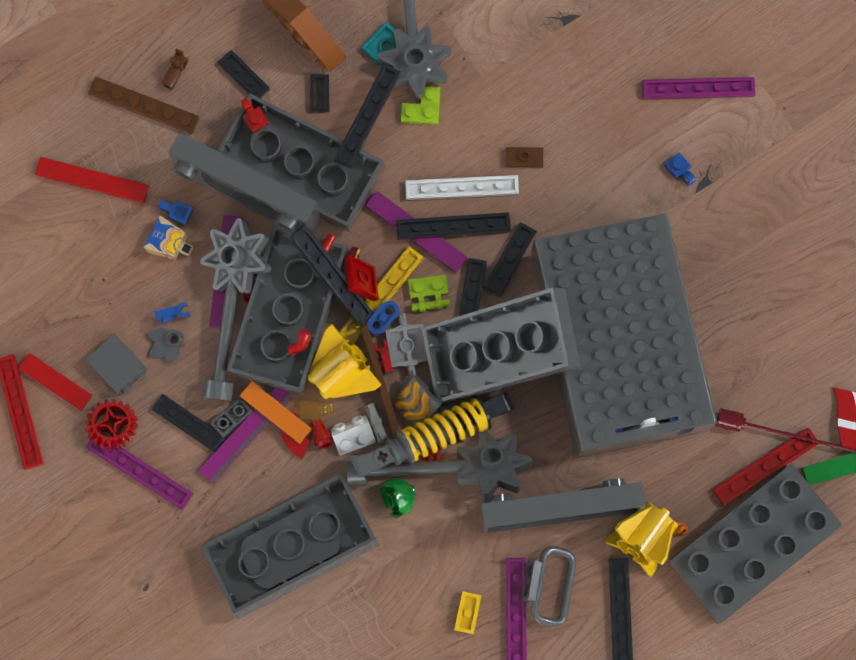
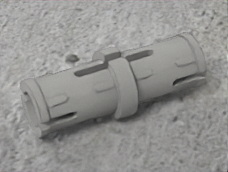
M376 403L365 406L364 409L369 417L370 427L373 428L378 443L390 439L383 424L385 421L381 418Z

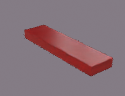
M31 353L26 356L18 368L80 411L85 408L93 396Z

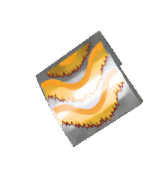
M416 374L392 399L397 410L413 428L415 423H423L442 404L428 391L430 387Z

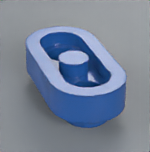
M384 302L369 318L367 326L371 334H382L399 314V307L395 302ZM387 308L392 309L393 313L391 315L386 314L385 310ZM373 323H379L380 328L375 329Z

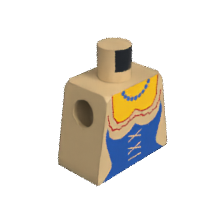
M160 216L144 249L148 253L176 260L179 253L189 256L193 246L185 243L187 235L184 231Z

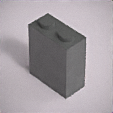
M115 333L86 358L89 364L118 395L126 394L136 380L140 381L146 376V371L148 370Z

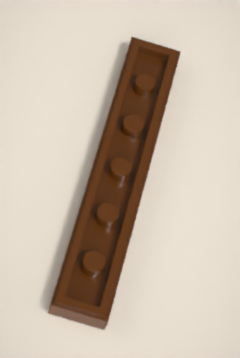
M368 326L361 328L362 337L374 376L382 384L378 387L393 438H396V430L399 427Z

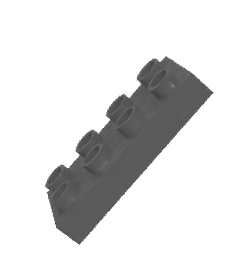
M250 93L248 100L254 109L260 107L268 119L269 125L253 134L243 118L247 113L242 107L218 152L316 201L322 219L350 232L385 168L384 161L361 150L352 169L335 162L334 158L344 140Z
M273 225L269 237L270 240L263 259L271 266V271L268 273H258L227 371L231 375L303 396L308 381L307 375L310 373L309 370L316 356L334 294L289 238L293 233ZM315 237L319 243L324 241V239ZM334 242L328 254L342 271L345 263L344 257L347 256L348 248L345 245ZM301 329L308 330L311 337L308 347L303 351L290 355L287 346L297 342L298 332Z
M552 287L422 328L434 394L441 403H452L581 367L566 292L563 288Z
M791 463L671 558L668 563L715 622L721 624L840 528L842 524Z

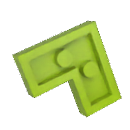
M426 86L421 98V104L402 103L401 123L439 125L441 87Z

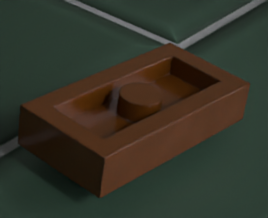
M506 147L505 167L543 168V147Z

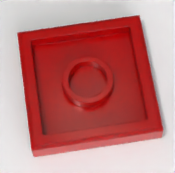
M350 254L345 256L348 290L373 302L378 300L375 266Z

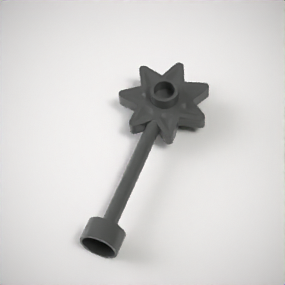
M403 0L406 33L400 29H395L394 39L396 48L380 52L378 54V61L381 64H386L401 71L393 89L408 84L415 97L421 99L427 82L447 83V74L440 64L451 55V47L431 45V30L429 26H425L418 33L415 0Z
M240 218L236 219L229 234L216 229L210 231L215 250L200 259L202 265L216 269L213 288L218 291L226 289L213 380L203 379L201 397L232 401L234 383L225 382L238 290L241 293L250 294L252 291L253 274L271 271V266L260 256L270 240L269 236L262 233L250 235L248 222Z
M485 430L479 433L477 446L457 447L456 452L459 460L415 462L412 465L408 462H401L397 466L391 463L361 478L358 477L351 461L361 455H348L347 480L349 487L367 486V476L459 472L457 474L458 484H479L482 498L487 501L498 487L518 493L520 491V483L516 474L532 467V458L515 452L518 444L516 434H511L496 441Z

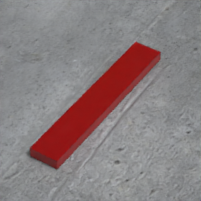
M41 156L35 171V175L142 204L145 202L149 185Z
M12 354L0 358V379L24 470L44 465L20 370L18 369L16 355Z
M810 428L798 434L816 439ZM792 438L714 488L712 492L723 507L819 444Z

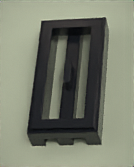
M329 74L310 75L311 112H330ZM314 79H318V106H315ZM322 79H325V106H322Z

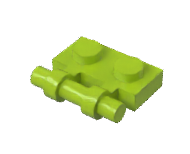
M446 274L408 279L410 298L418 299L419 303L411 304L412 311L420 310V312H425L426 309L437 308V310H440L443 307L450 306L449 299L442 300L441 295H448ZM435 296L436 301H424L425 297Z

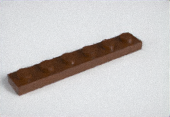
M96 76L88 92L90 96L189 134H193L199 120L198 115Z

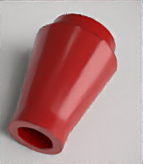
M317 419L311 422L315 446H318V449H325L333 444V437L322 420Z

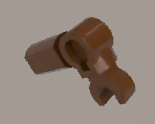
M177 48L175 49L174 57L170 59L172 67H169L161 82L163 86L171 90L174 89L181 76L180 71H183L188 63V58L184 57V52Z

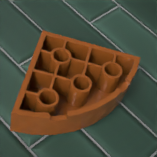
M264 0L262 2L267 10L271 11L280 20V24L290 32V36L312 57L315 56L317 58L315 62L322 69L326 67L331 72L347 58L309 9L299 0Z

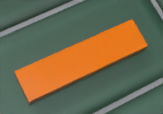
M253 381L241 393L240 397L297 443L301 444L311 432L312 428Z

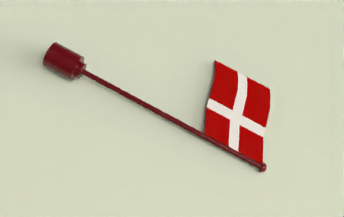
M833 387L837 402V427L841 445L748 423L746 418L743 417V413L723 408L719 409L716 427L739 432L740 429L748 426L856 453V393Z

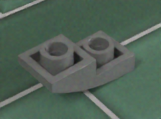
M240 397L227 410L220 413L211 424L222 437H225L245 421L253 410Z

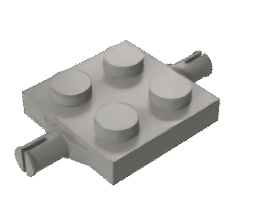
M402 313L403 321L401 314H398L400 325L393 329H387L385 332L392 368L407 367L408 375L412 378L411 371L413 376L416 374L415 366L428 362L422 332L424 326L423 323L416 325L407 324L406 313Z

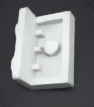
M356 416L352 421L338 423L330 429L340 456L376 442L366 416Z

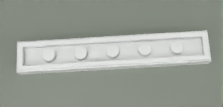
M518 175L405 180L406 200L519 195Z

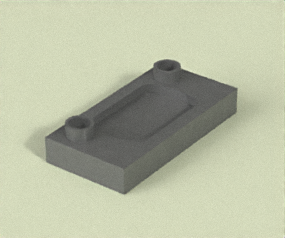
M179 132L168 151L174 163L172 170L176 174L189 181H195L274 221L275 224L288 232L294 233L302 225H306L314 235L321 223L316 201Z
M340 473L203 544L201 547L233 614L239 620L378 547L379 544L343 474Z
M626 478L603 481L602 488L510 500V494L492 495L487 500V503L481 504L479 512L482 533L484 534L634 514L645 507L642 482L627 484Z

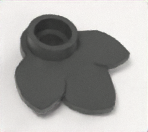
M157 328L148 334L155 342L150 350L151 357H165L168 363L174 362L179 357V348L184 342L181 332ZM173 337L178 338L176 343L171 342Z

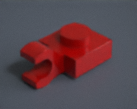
M247 97L240 101L247 113L243 118L253 134L269 125V121L260 107L254 109Z
M383 340V348H378L376 342H374L375 351L381 354L382 358L378 359L381 371L385 370L386 375L392 374L393 369L388 353L387 341Z

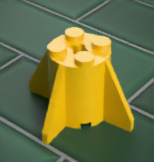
M333 324L325 330L309 370L310 373L307 375L308 380L312 384H316L320 389L321 396L325 399L376 390L382 384L370 371V365L366 366L365 364L368 361L364 355V352L367 351L366 347L360 350L355 344L349 345V340H345Z
M646 502L643 509L620 521L615 527L616 531L610 534L604 542L621 549L625 555L630 553L634 556L632 560L639 563L646 574L652 577L658 563L663 565L667 560L672 534L678 527V524L669 517L670 512L666 508H657L650 502Z

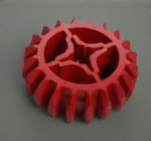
M113 398L112 403H108V400L105 399L104 405L98 402V408H91L92 413L87 414L89 420L85 421V425L88 426L85 430L86 433H90L88 438L90 440L94 439V445L100 443L101 449L107 445L110 451L112 446H115L116 450H118L119 444L126 447V440L132 442L131 436H136L137 434L134 429L138 428V424L135 423L138 421V418L133 416L135 414L134 409L129 410V404L123 406L122 400L116 404V400ZM112 412L120 413L124 417L122 418V416H114ZM106 413V418L96 424L98 419ZM109 418L114 422V431H112V427L109 425ZM127 425L125 431L117 436L118 430ZM99 432H107L111 437L103 436Z

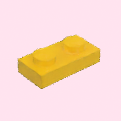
M462 591L454 628L455 631L474 634L482 595Z

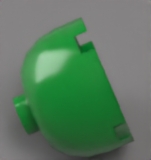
M401 478L390 479L380 484L383 485L380 488L381 499L385 508L390 507L392 513H389L395 519L400 518L412 510L416 495L415 488L412 485H409L408 482Z

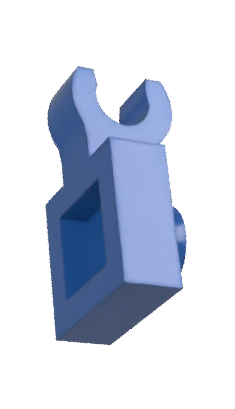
M680 152L665 163L664 166L676 180L681 176L688 186L695 182L696 177L688 171L691 169V165Z
M161 200L158 205L160 210L169 213L168 219L186 226L194 210L193 207L177 200L174 205L164 200Z
M186 302L154 312L156 319L162 323L173 321V318L177 317V315L182 318L191 316L190 312L182 313V308L188 306Z

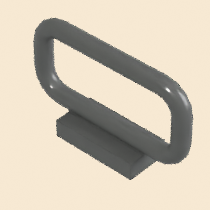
M549 546L541 552L539 561L528 562L521 601L532 602L531 615L540 624L558 627L567 619L576 569V558L567 549ZM550 554L564 556L568 559L561 611L557 619L543 617L539 614L545 568Z

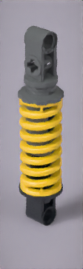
M507 391L485 402H482L477 395L473 396L469 403L462 402L460 407L453 406L451 411L444 410L442 415L435 414L432 419L426 418L423 423L417 422L414 428L408 426L402 430H396V438L386 440V446L352 459V464L359 478L393 462L397 466L404 460H407L412 465L419 460L420 454L423 457H427V449L429 448L433 453H436L438 451V444L442 449L447 447L446 441H449L452 445L456 444V435L460 440H465L464 430H466L469 436H474L475 430L479 432L490 430L492 428L491 418L514 410V406ZM379 455H380V456H382V455L385 456V458L383 459V461H382V460H379V461H378L377 457H378Z

